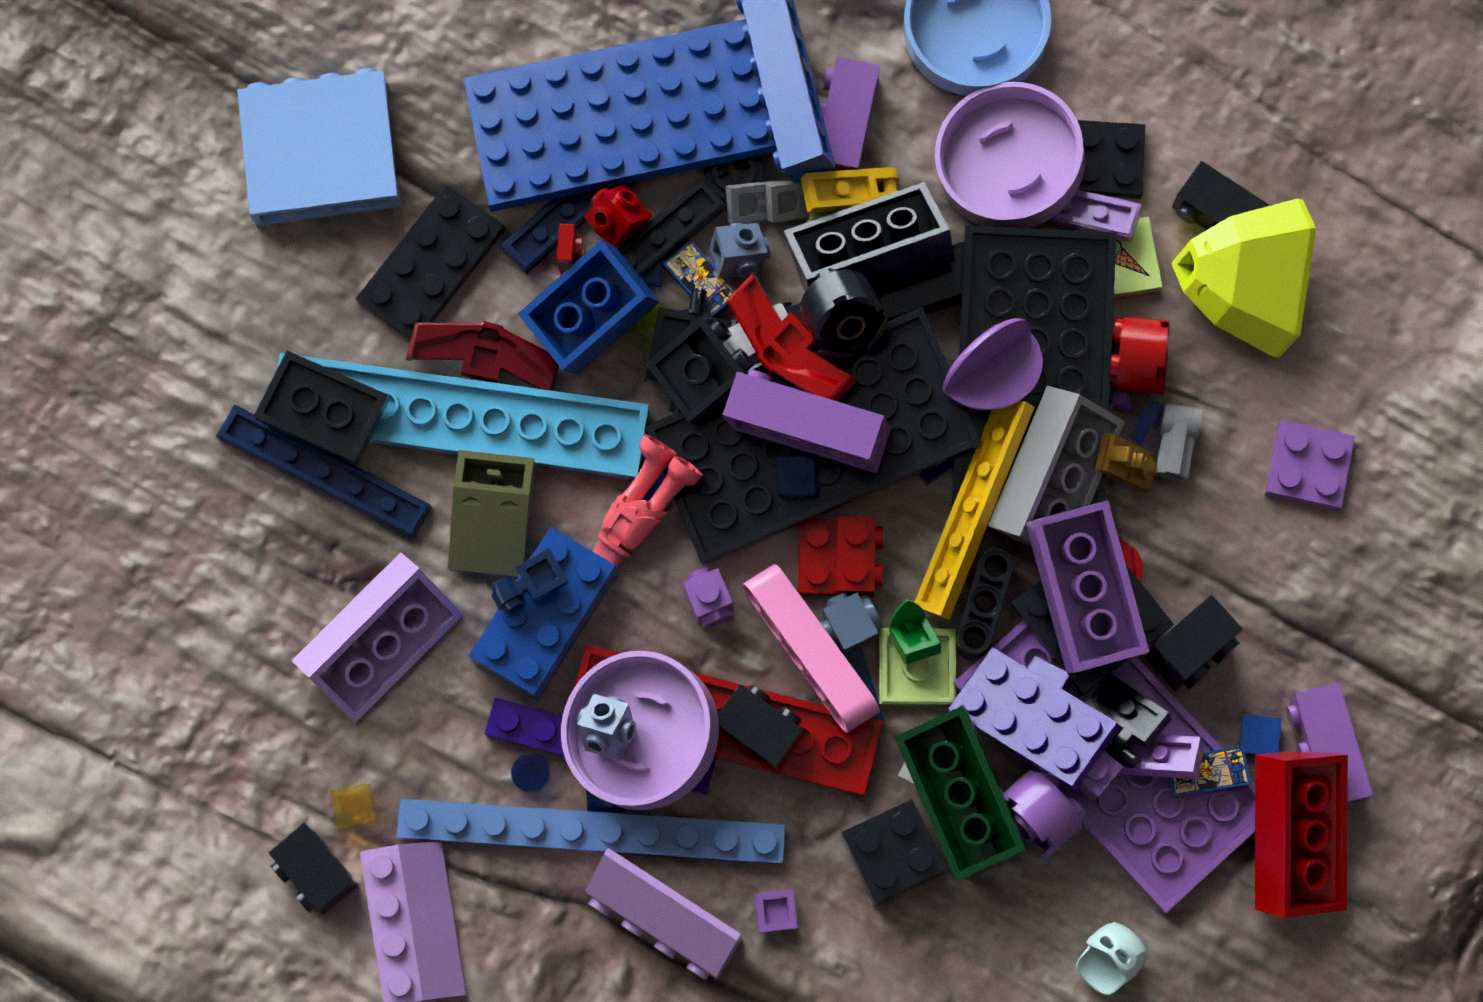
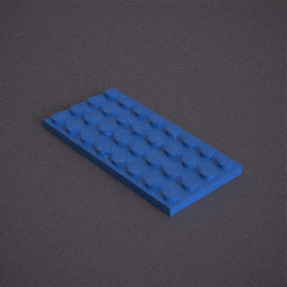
M746 19L463 78L490 212L777 151L775 140L773 141L770 138L765 124V120L769 119L768 110L763 107L758 95V88L762 87L760 77L756 76L750 62V56L754 55L752 45L748 44L743 33L742 25L746 24Z

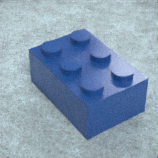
M601 239L518 314L563 371L578 375L660 301L617 247Z

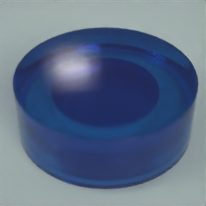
M526 753L514 761L511 768V777L520 790L527 793H535L542 790L548 784L550 768L542 756L535 753Z

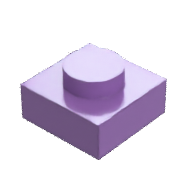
M793 889L755 893L759 934L798 929Z

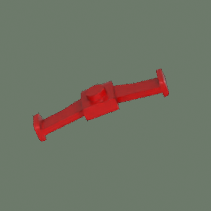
M751 274L727 300L728 305L754 348L757 360L770 373L781 376L807 393L834 401L839 400L857 381L856 377L810 351L816 343L807 326L796 314L790 312L781 321L756 275Z

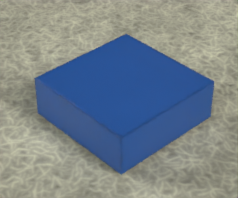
M1243 714L1241 716L1239 746L1244 747L1245 755L1255 756V754L1279 752L1282 718Z

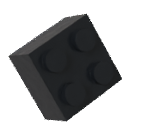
M1211 594L1159 639L1149 650L1145 659L1175 692L1183 685L1191 689L1211 669L1208 665L1211 660L1218 665L1240 644L1236 637L1243 628Z
M913 799L841 832L843 843L874 907L943 875L946 871Z

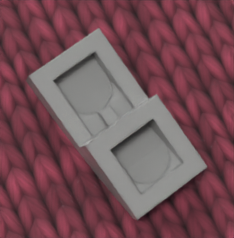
M768 181L725 186L727 222L730 224L763 220L777 223L807 218L801 181L796 183L793 181Z

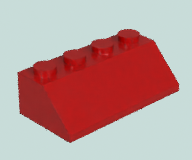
M1314 752L1255 754V910L1282 918L1347 910L1348 754Z

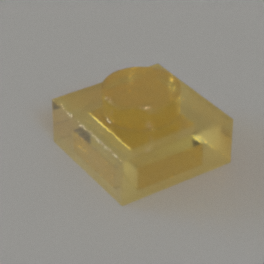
M368 782L330 791L339 830L378 822L371 786Z

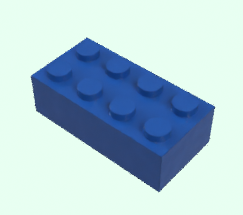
M551 526L531 558L549 548L569 584L536 603L529 591L526 592L524 597L526 604L511 614H506L504 610L498 609L469 654L474 664L537 702L618 575L616 565Z

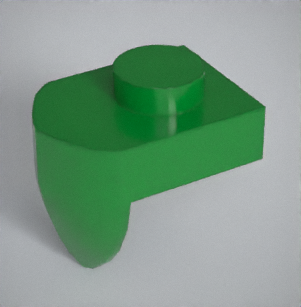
M906 599L895 610L890 621L889 633L890 639L907 665L940 654L941 642L925 617L924 610L920 605Z

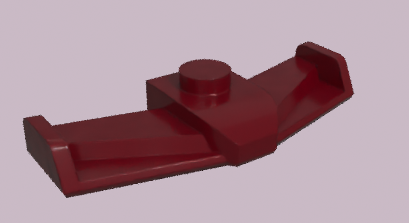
M487 321L480 323L415 322L406 355V361L464 360L461 376L498 383L500 371L503 370L538 389L550 391L554 390L559 365L548 351L507 331L502 325Z

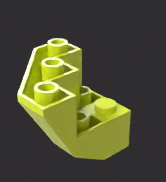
M1303 199L1282 202L1228 217L1191 239L1171 264L1183 293L1215 326L1272 357L1280 358L1301 335L1316 227Z

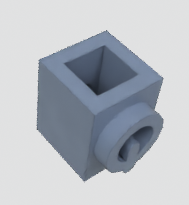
M845 592L826 602L828 607L823 609L824 621L820 623L832 640L836 641L844 656L877 640V630L882 628V623L866 594L859 597L858 593L848 596Z

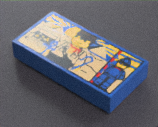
M689 241L663 263L664 269L690 298L692 288H699L697 303L699 302L701 289L707 291L703 312L716 318L729 307L727 300L736 290L725 278L718 279L714 265L692 241Z
M1243 746L1203 752L1198 779L1168 777L1172 798L1244 787L1251 784Z

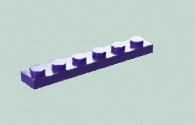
M494 698L484 733L485 736L565 757L561 742L563 715ZM715 757L702 780L691 790L692 792L707 795L717 760Z

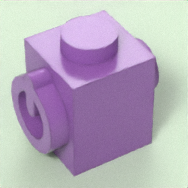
M705 567L688 575L689 580L683 582V587L698 625H702L704 629H709L721 625L734 617L733 602L718 568L710 571L709 567Z

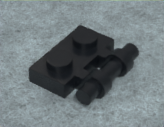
M1111 673L1107 675L1086 701V704L1116 721L1120 726L1121 732L1116 738L1111 740L1105 751L1118 763L1122 762L1129 768H1134L1140 760V756L1131 750L1133 743L1138 741L1149 748L1172 720L1168 711Z

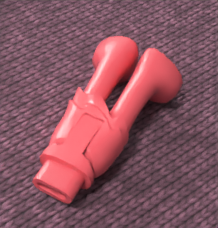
M647 434L643 436L639 444V449L645 457L644 464L630 486L622 495L617 496L615 502L612 503L603 521L602 530L604 532L600 531L597 537L600 540L593 549L594 553L616 565V568L623 557L630 558L633 550L662 522L661 519L668 513L664 509L685 486L695 485L703 475L689 461L678 457L674 450ZM668 467L665 479L649 501L643 500L649 489Z

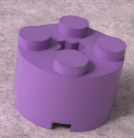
M1029 770L1003 794L1028 851L1030 852L1036 847L1043 852L1038 858L1048 860L1082 829L1081 819L1085 816V811L1075 799L1071 797L1067 799L1057 788L1059 782L1042 770L1039 772Z

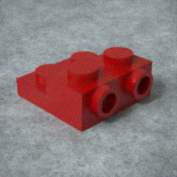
M837 516V519L813 518L799 524L798 593L803 596H837L846 592L848 596L858 593L859 597L865 594L867 597H874V586H882V564L875 563V549L883 548V526H875L876 517Z

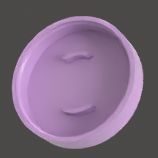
M1003 82L974 91L962 99L949 112L941 125L936 139L935 164L946 197L953 207L965 218L980 226L1030 228L1054 217L1074 197L1084 174L1085 149L1082 132L1075 115L1057 95L1040 86L1029 83Z
M650 651L620 653L601 661L590 669L579 680L570 694L561 724V742L564 756L578 782L600 799L631 810L660 808L688 794L708 771L716 752L719 737V721L716 706L710 692L701 679L674 659ZM593 694L607 698L614 696L622 699L630 706L633 721L636 723V731L620 761L588 752L584 749L576 722L580 710L584 706L587 707Z

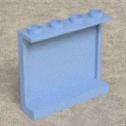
M365 68L351 75L341 76L338 73H327L321 75L320 79L304 80L302 78H290L282 84L268 85L267 83L258 82L248 85L247 88L237 89L249 214L256 226L402 207L401 194L397 186L387 97L389 86L383 70L377 71L373 68Z

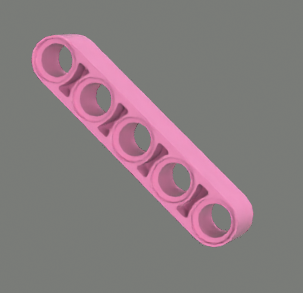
M773 564L742 584L743 590L755 610L844 732H850L880 712L879 706L869 689L779 566Z

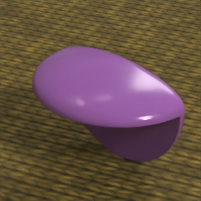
M1021 318L1009 319L991 327L977 337L959 355L948 371L943 383L944 393L965 407L986 411L1003 409L1024 399L1036 386L1043 366L1042 352L1037 340L1030 332L1029 323Z

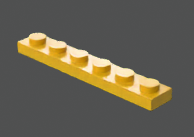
M1019 401L1003 409L991 410L980 438L982 446L975 450L915 599V602L926 612L950 620L1035 408L1027 402Z

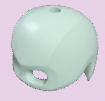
M1112 922L1104 925L1088 938L1086 942L1088 947L1077 961V970L1083 980L1094 990L1104 995H1111L1138 974L1145 963L1147 949L1132 930L1120 923Z

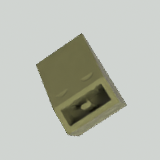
M458 450L453 486L448 570L519 577L515 567L526 561L538 472L534 458Z

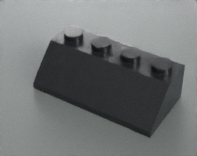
M925 182L784 230V235L804 291L815 281L816 275L827 268H832L835 271H857L868 279L875 290L955 262L950 229Z

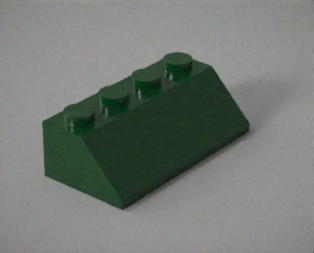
M965 705L894 737L956 881L970 879L1028 850Z

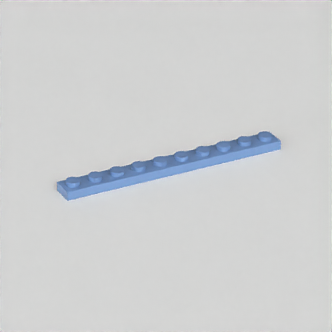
M400 799L397 838L605 853L609 848L617 854L783 865L785 825Z

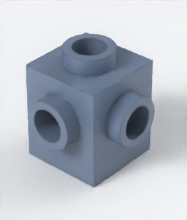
M734 223L729 226L715 227L709 250L718 279L748 278L751 274L761 275L765 260L770 256V245L767 237L762 236L759 224Z
M593 694L587 707L584 706L580 710L576 722L585 751L618 761L621 760L636 731V723L633 721L629 704L614 696L607 698Z

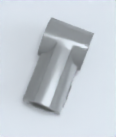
M1164 403L1158 431L1161 440L1156 460V476L1171 481H1186L1188 479L1193 445L1197 441L1200 431L1202 409Z

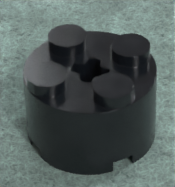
M832 268L823 269L816 275L815 281L807 288L799 305V313L815 343L824 354L833 358L855 356L853 351L863 346L868 350L879 341L887 326V317L883 305L873 287L863 274L854 270L835 271Z

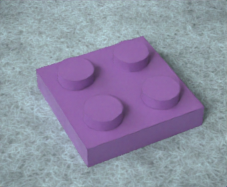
M1280 420L1277 426L1264 495L1339 511L1342 508L1355 436Z

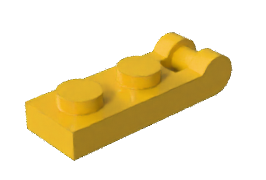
M895 167L805 173L800 180L807 213L841 211L898 191L896 182L899 180ZM877 184L882 186L883 192H878Z

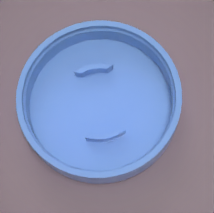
M906 0L903 22L905 45L913 63L929 81L948 92L968 96L983 87L1003 82H1023L1035 70L1047 46L1051 28V8L1049 0Z

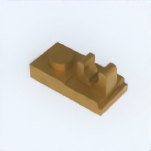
M1103 433L1094 470L1135 490L1150 492L1152 480L1156 473L1157 455L1117 435Z

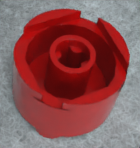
M1132 317L1115 319V354H1112L1110 377H1112L1111 389H1118V392L1164 395L1168 361L1167 336H1169L1170 320Z

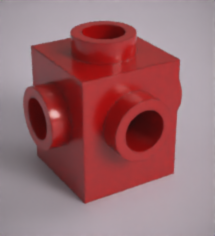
M624 184L612 189L605 187L598 191L590 201L592 206L584 216L598 236L616 247H619L633 236L652 217L648 210L639 202L636 194Z

